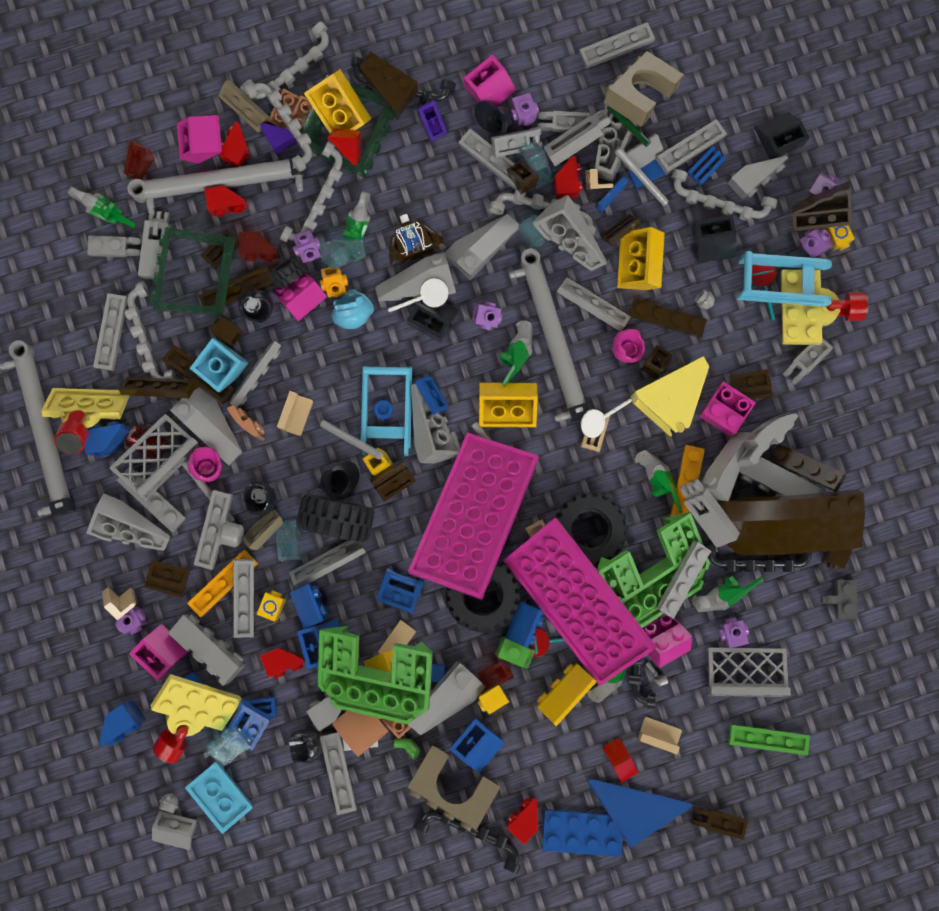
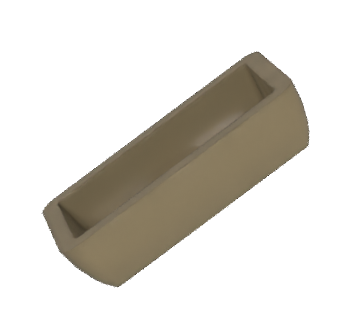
M273 509L269 514L263 515L243 535L242 540L248 548L258 550L283 525L282 518Z

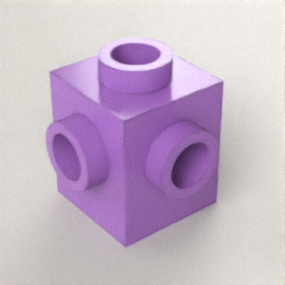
M530 93L512 98L511 116L514 121H517L518 126H528L534 123L539 109L537 103L533 102Z
M820 173L809 192L817 195L826 191L824 186H828L831 189L841 183L838 182L839 178L832 174L826 176Z
M823 228L807 230L804 233L805 237L800 239L803 250L811 258L820 256L834 246L829 232Z
M311 230L293 236L296 244L293 247L296 256H301L303 263L321 257L318 249L322 247L318 237H313Z
M485 301V305L475 303L471 322L480 324L482 329L491 330V327L497 328L502 320L501 309L491 302Z
M133 607L120 619H116L115 625L123 634L130 633L134 635L142 630L141 627L146 625L147 622L145 621L146 617L139 607Z
M734 617L725 619V623L720 624L719 635L727 648L749 644L747 638L749 630L743 620H737Z

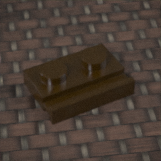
M768 369L731 375L729 377L731 387L751 400L774 396Z
M400 459L369 479L384 502L416 482L403 459Z
M152 560L144 587L182 598L191 570Z

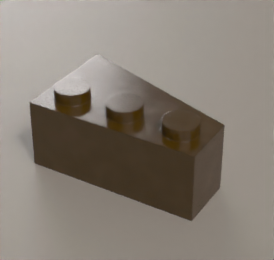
M370 51L360 65L361 75L398 120L418 92V83Z
M850 181L792 205L793 231L853 225Z

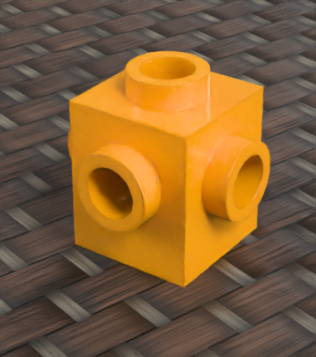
M340 265L321 269L323 280H320L322 291L327 292L328 298L339 297L347 293L345 286L349 284L346 274L342 275Z

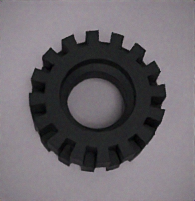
M293 256L275 266L270 271L269 276L278 288H282L297 280L305 272L306 268L298 256Z

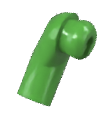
M395 738L394 748H404L412 760L419 757L420 749L414 740Z

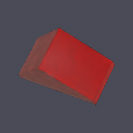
M334 128L328 139L355 166L361 156L360 131Z
M620 738L602 747L620 782L638 774L632 758Z

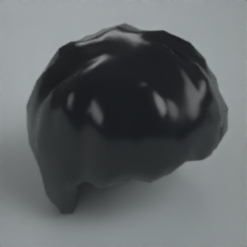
M254 288L245 292L239 301L238 308L244 318L249 321L263 323L270 318L274 305L273 300L266 291Z
M258 481L250 483L245 488L243 502L246 512L258 516L269 514L274 509L277 496L275 489L269 484Z
M302 729L290 735L289 746L293 762L313 763L320 758L323 748L320 736L316 732Z

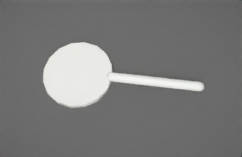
M429 279L422 285L420 297L391 307L388 311L392 312L420 300H423L430 307H439L448 299V287L440 279Z
M628 399L605 415L595 409L587 411L581 420L583 434L589 438L599 436L605 428V418L632 402V400Z

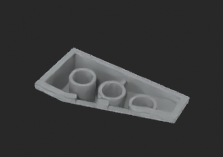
M568 195L553 202L533 221V225L546 240L549 241L551 239L559 245V249L562 251L565 249L573 255V259L590 271L606 265L607 261L581 212Z
M505 214L455 241L444 253L446 259L471 280L519 230L521 225L511 216Z
M444 252L425 257L377 285L375 289L378 300L394 301L402 300L404 297L413 296V299L420 297L421 287L424 282L433 278L440 279L446 284L449 292L448 295L456 293Z
M416 384L411 385L414 446L419 463L434 464L457 457L460 445L456 434L451 432L446 424L448 422L445 416L442 417L440 413L433 415Z
M197 388L193 391L190 398H182L170 410L208 447L214 449L229 466L243 452L219 404L202 389Z
M736 432L735 435L731 436L701 480V484L704 488H708L716 501H729L741 468L737 461L747 449L742 442L751 432Z
M104 493L95 508L86 532L105 541L111 542L112 539L121 540L122 544L138 543L141 547L162 551L165 550L171 537L123 501Z
M456 661L430 692L429 709L408 725L418 734H424L473 703L485 689V686L468 669Z

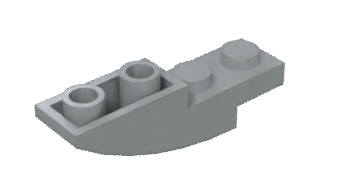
M795 413L769 420L751 432L742 442L747 449L737 461L741 467L756 465L760 461L762 453L770 445L779 444L784 440V435L794 426V421L798 415Z

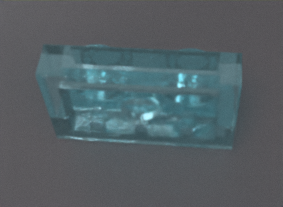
M236 726L232 730L227 729L223 732L218 741L212 740L206 746L207 751L203 756L207 758L211 755L223 768L250 748L253 743Z

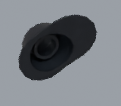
M480 101L475 106L474 116L477 123L494 136L505 135L507 130L515 123L509 110L503 106H494L486 101Z
M346 461L332 469L326 470L321 476L318 488L322 489L331 499L342 497L356 487L359 481L360 474L357 465Z

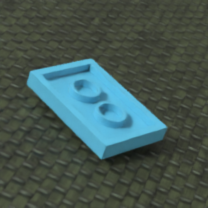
M218 761L185 787L222 834L254 807Z

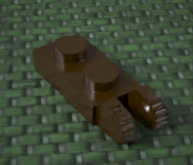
M693 806L695 813L707 815L706 822L691 818V824L744 840L748 819Z

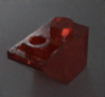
M239 232V255L245 261L255 262L256 259L275 261V259H280L278 250L259 232Z

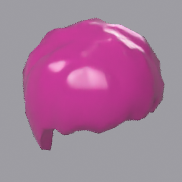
M626 329L617 333L613 338L611 350L615 358L621 362L634 363L639 361L645 353L644 340L641 338L638 330Z
M198 447L190 454L187 461L188 471L196 480L210 482L220 476L222 470L220 456L210 447Z

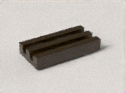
M629 214L600 236L603 241L613 245L641 225L638 217L636 218L634 215Z
M227 229L201 257L216 270L242 243ZM229 236L230 238L210 258H208V256ZM234 241V243L213 263V261Z

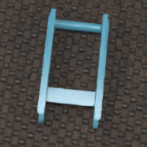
M746 251L741 255L738 264H744V287L737 296V300L810 306H829L832 303V299L829 296L814 295L815 270L830 269L832 267L831 260L753 254L751 251ZM752 265L802 268V294L751 290Z
M363 366L362 442L367 444V438L404 439V456L409 455V448L411 447V366ZM369 374L406 375L405 427L368 426ZM362 450V455H367V453Z

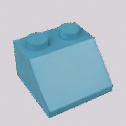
M212 338L190 369L216 391L221 392L240 376L249 363L222 340Z

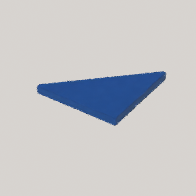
M593 779L587 781L630 848L692 807L691 803Z

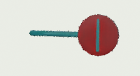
M752 265V283L763 287L764 291H768L767 286L771 285L776 278L775 267ZM767 302L771 319L774 321L775 316L772 304Z
M536 628L534 631L537 634L533 645L529 644L528 647L536 650L533 657H539L547 652L550 643L565 640L563 637L549 639L545 631Z

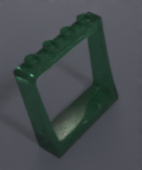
M350 84L358 98L384 106L360 162L354 166L351 162L342 158V168L365 177L367 171L373 168V157L375 153L378 154L380 152V141L382 137H386L388 133L387 125L389 120L392 121L394 119V114L386 107L378 94ZM312 107L300 133L302 135L307 133L312 142L309 146L313 154L335 163V158L332 155L329 158L322 155L324 149L316 145L324 124Z
M165 227V234L160 235L159 240L162 253L157 254L156 265H160L159 272L154 273L153 283L157 284L156 291L152 290L150 302H154L153 311L223 316L235 238ZM172 237L223 247L216 301L213 306L161 303L169 243Z

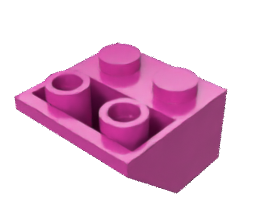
M493 55L464 77V88L477 103L486 101L494 106H498L516 92L505 68Z
M219 116L188 117L177 123L181 160L199 164L222 152Z
M306 272L287 286L282 288L276 287L273 291V294L297 321L301 320L327 297Z
M723 381L709 399L699 417L731 437L736 434L756 402Z
M663 614L642 628L657 646L647 655L659 668L691 650L692 636L675 617L672 619Z
M163 624L159 625L142 639L129 653L157 681L164 679L189 652L168 633L169 630Z

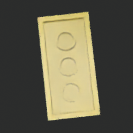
M703 356L635 391L630 398L633 404L669 437L672 436L670 429L675 433H682L685 428L687 429L691 425L709 365Z

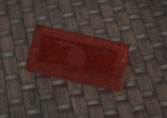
M134 425L125 437V446L130 448L147 430ZM150 436L146 439V446H157V436ZM160 437V445H168L169 441ZM142 449V450H135V451H137V452L143 454V449ZM146 449V456L151 459H157V449ZM160 449V459L165 449Z

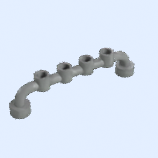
M323 22L317 23L311 30L316 38L321 37V43L312 47L308 54L303 58H299L289 69L284 70L277 79L269 82L267 85L272 91L277 89L280 93V85L284 82L286 85H290L295 80L293 75L296 72L305 73L309 69L308 63L312 59L318 62L323 58L324 54L322 51L325 50L329 42L326 33L327 27ZM250 79V80H247L246 82H244V83L242 84V86L240 87V90H241L245 95H247V94H246V92H245V90H244V88H243V85H245V84H247V83H249V82H250L252 85H254V82H253L251 79ZM257 91V96L254 98L263 99L267 95L263 91Z
M249 82L243 85L249 99L256 97L257 91H263L267 95L269 102L275 107L279 117L283 119L288 130L293 134L298 145L304 151L302 158L299 155L292 158L295 168L298 172L305 170V164L312 157V150L309 146L312 142L307 133L303 135L300 133L299 130L302 127L296 118L294 120L290 118L289 115L292 112L287 104L282 106L280 103L282 97L277 89L272 91L268 85L263 83L252 85Z
M328 141L322 155L328 158L332 155L335 158V163L300 233L311 230L313 233L317 225L315 219L317 215H322L326 207L323 203L326 198L330 199L334 191L332 185L334 181H339L343 173L340 171L343 163L342 156L330 141ZM286 226L280 240L286 243L288 239L294 241L293 236L297 234L292 233L293 229Z
M678 169L673 170L671 178L674 179L675 191L679 195L686 197L685 202L695 205L697 201L704 203L703 207L706 209L714 210L716 206L722 208L721 213L725 215H732L733 212L740 214L739 218L745 221H750L751 217L763 218L769 214L771 209L776 208L778 201L771 197H763L761 206L764 208L761 211H756L747 206L736 205L731 201H723L711 195L700 194L695 190L684 189L681 186V182L686 181L688 173Z
M515 190L514 194L503 193L495 201H491L489 211L497 215L503 214L505 209L503 201L505 200L513 201V203L518 205H529L539 210L547 209L553 202L559 199H552L551 203L544 201L542 195L534 194L533 198L525 197L526 192L520 195L518 190ZM580 211L594 237L596 228L593 226L591 216L584 211Z
M139 282L135 284L136 288L128 294V309H125L124 312L127 319H132L134 326L130 327L131 334L134 338H139L140 344L136 345V349L139 355L144 354L146 360L142 362V368L145 373L150 372L152 378L177 379L172 369L164 372V376H160L157 372V364L153 359L152 349L145 335L146 330L141 323L140 312L135 304V298L138 295L141 298L149 296V290L145 282Z

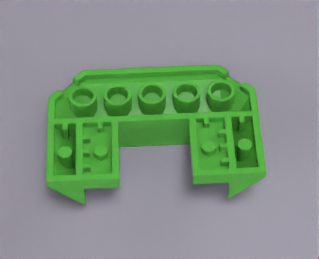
M690 512L663 518L665 525L657 530V534L667 557L640 575L631 553L627 550L611 560L601 557L597 571L642 628L664 614L657 610L656 607L693 540L703 545ZM708 558L685 599L702 589L704 583L702 578L705 569L708 570L710 564Z
M348 626L319 630L318 687L322 692L325 691L332 699L330 702L335 708L403 724L411 723L429 709L432 651L422 641L415 647L395 643L393 645L392 672L358 665L359 635L348 633Z

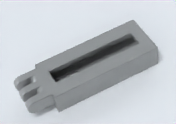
M600 110L544 146V149L553 164L557 166L602 136L601 129L609 125L611 120L604 110Z
M154 211L153 214H149V220L144 222L138 276L142 279L165 280L171 225L169 224L170 212L165 211L164 219H162V211H157L156 218ZM158 229H162L160 240H153L154 236H159Z
M698 479L694 480L693 483L689 482L687 485L680 487L681 492L686 497L684 504L716 548L737 540L740 532L708 488H704Z

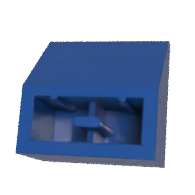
M119 422L107 423L105 427H100V425L89 427V437L84 447L85 454L96 458L115 455L131 434V428L124 426V424H119Z
M307 584L290 592L304 629L328 620L327 615H329L326 605L321 603L320 597H322L318 586Z
M519 601L518 609L513 615L505 638L528 648L529 644L533 645L537 636L534 631L536 626H541L544 616L541 615L543 611Z
M338 619L297 631L307 669L318 667L319 630L339 627Z
M133 700L121 704L105 715L99 743L101 747L105 745L111 747L125 739L124 734L127 736L142 727L141 723L146 719Z
M475 716L451 744L450 750L463 762L480 773L505 742Z

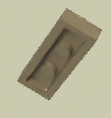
M230 80L225 81L218 96L258 133L261 132L260 125L261 123L266 124L269 116Z

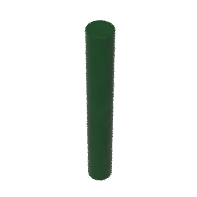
M607 106V110L645 147L650 145L651 141L627 117Z

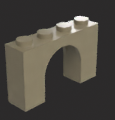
M647 51L642 56H638L632 66L629 65L624 74H620L613 85L610 84L607 87L604 103L637 125L642 126L651 117L656 102L641 94L633 85L645 84L670 97L679 88L684 74Z
M432 745L407 787L410 790L409 794L418 800L422 797L427 801L426 805L434 810L437 807L443 810V815L452 821L454 818L461 822L460 826L468 831H471V829L477 830L500 786L482 777L471 797L462 804L446 802L439 795L436 782L449 755Z

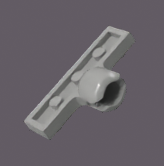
M213 490L194 565L213 570L219 548L222 544L231 547L240 545L244 528L242 525L228 521L233 498L232 494Z

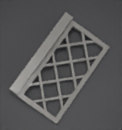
M165 414L110 467V470L145 502L189 458L190 454L200 446L193 437L191 438ZM167 421L171 424V432H160V426ZM174 435H183L187 439L182 445H174ZM150 436H157V446H146V439ZM160 436H171V445H160ZM143 449V459L132 460V453L135 450ZM146 449H157V459H146ZM160 449H171V456L166 459H160ZM157 462V469L154 472H146V463ZM122 463H129V473H120L116 468ZM132 463H143V472L132 473ZM132 476H143V483L138 488L132 484Z
M708 648V696H791L790 687H788L786 649ZM713 652H720L726 659L718 665L713 660ZM734 653H740L745 658L739 666L730 658ZM754 653H759L764 658L758 666L750 659ZM773 653H781L782 662L778 666L769 659ZM727 660L736 668L730 675L721 668ZM746 661L755 668L749 676L740 668ZM766 661L774 668L768 676L760 669ZM718 670L726 677L722 683H714V674ZM737 670L746 678L742 683H736L731 678ZM756 671L765 677L761 684H756L750 678ZM778 671L782 675L783 684H776L770 677Z

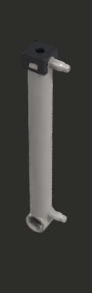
M295 155L280 161L144 181L134 179L129 182L127 190L135 201L139 203L146 202L148 213L153 214L155 198L202 192L204 189L222 185L229 188L293 178L297 191L302 192L303 179H307L306 169L298 172L292 162V158L297 156ZM139 188H143L140 194H136Z
M526 249L521 256L522 268L509 273L511 279L526 276L568 410L554 417L555 421L570 419L571 423L580 421L584 414L589 411V407L582 393L542 268L540 254L535 249ZM533 257L535 262L530 264L525 259Z
M14 341L9 347V353L14 360L0 364V369L16 367L51 502L48 503V507L38 510L37 514L39 516L51 514L52 516L59 517L76 512L74 499L70 498L58 448L54 443V433L50 418L42 416L41 410L45 404V399L34 361V349L23 341ZM25 348L24 353L19 355L20 349Z

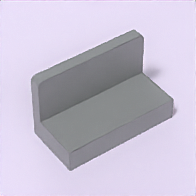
M653 134L648 138L651 141L649 146L645 147L640 143L626 152L640 169L664 152L657 134ZM623 162L624 167L630 170L628 166Z
M159 811L152 826V840L190 850L197 820Z

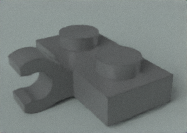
M835 580V596H822V603L836 604V619H858L857 580Z

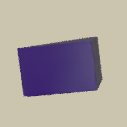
M434 99L417 108L418 119L431 142L448 133Z
M261 123L260 127L276 155L297 143L295 137L288 129Z

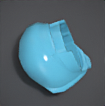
M352 289L344 294L342 298L333 301L334 309L331 317L333 322L341 328L356 329L367 322L374 311L373 304L364 294L356 291V289Z

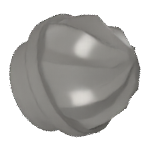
M705 289L695 298L699 308L709 309L714 305V296Z
M173 793L164 795L159 801V809L173 814L175 809H178V798Z

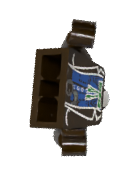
M409 214L402 215L398 218L401 227L395 229V234L391 236L390 264L393 265L392 262L394 260H398L399 264L434 252L435 248L439 250V244L446 246L443 236L439 235L427 224H422L420 220L411 222Z

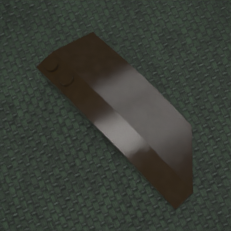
M857 489L787 496L731 497L729 501H717L740 532L736 541L727 544L739 555L797 554L862 548L865 502L864 493Z

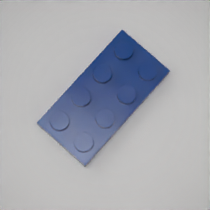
M545 809L542 851L622 856L623 836L609 814Z

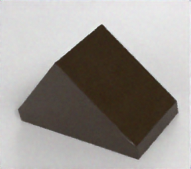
M523 161L506 169L520 195L537 186L538 174Z
M656 345L641 370L657 379L662 374L672 354Z

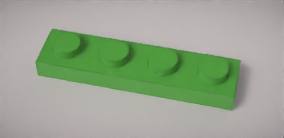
M730 724L728 744L808 755L810 735Z

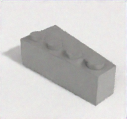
M605 104L604 111L611 122L601 129L603 135L600 136L595 169H597L598 178L613 183L622 162L615 153V150L621 147L626 153L633 134L607 110L608 105Z
M760 457V461L756 465L741 467L739 470L741 480L748 484L753 483L761 491L770 493L773 496L819 493L821 489Z
M188 614L183 615L168 633L185 650L189 651L191 649L193 651L191 653L192 657L202 664L205 662L207 664L206 670L211 675L219 676L218 682L223 686L231 683L246 665L243 662L244 658L236 652L233 654L228 649L229 645L220 639L218 641L211 629L208 627L203 628L199 624L200 620L192 614L190 616Z

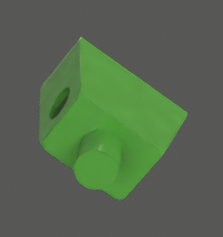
M501 636L494 654L522 668H529L536 650L529 647L526 648Z

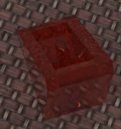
M133 140L129 143L124 174L133 179L142 180L155 158L147 148Z
M504 659L478 672L487 690L514 678Z

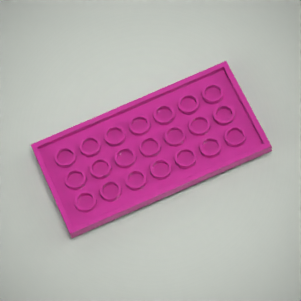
M467 433L410 565L409 574L482 600L538 463L539 456Z
M557 518L549 522L503 560L599 686L657 647Z

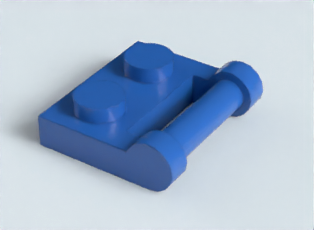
M388 567L376 601L413 613L424 580H416L394 572V569ZM390 579L416 587L414 593L390 585Z
M243 699L240 701L239 709L232 721L225 727L223 732L229 738L253 751L272 717ZM245 713L249 714L250 717L241 732H238L236 728Z

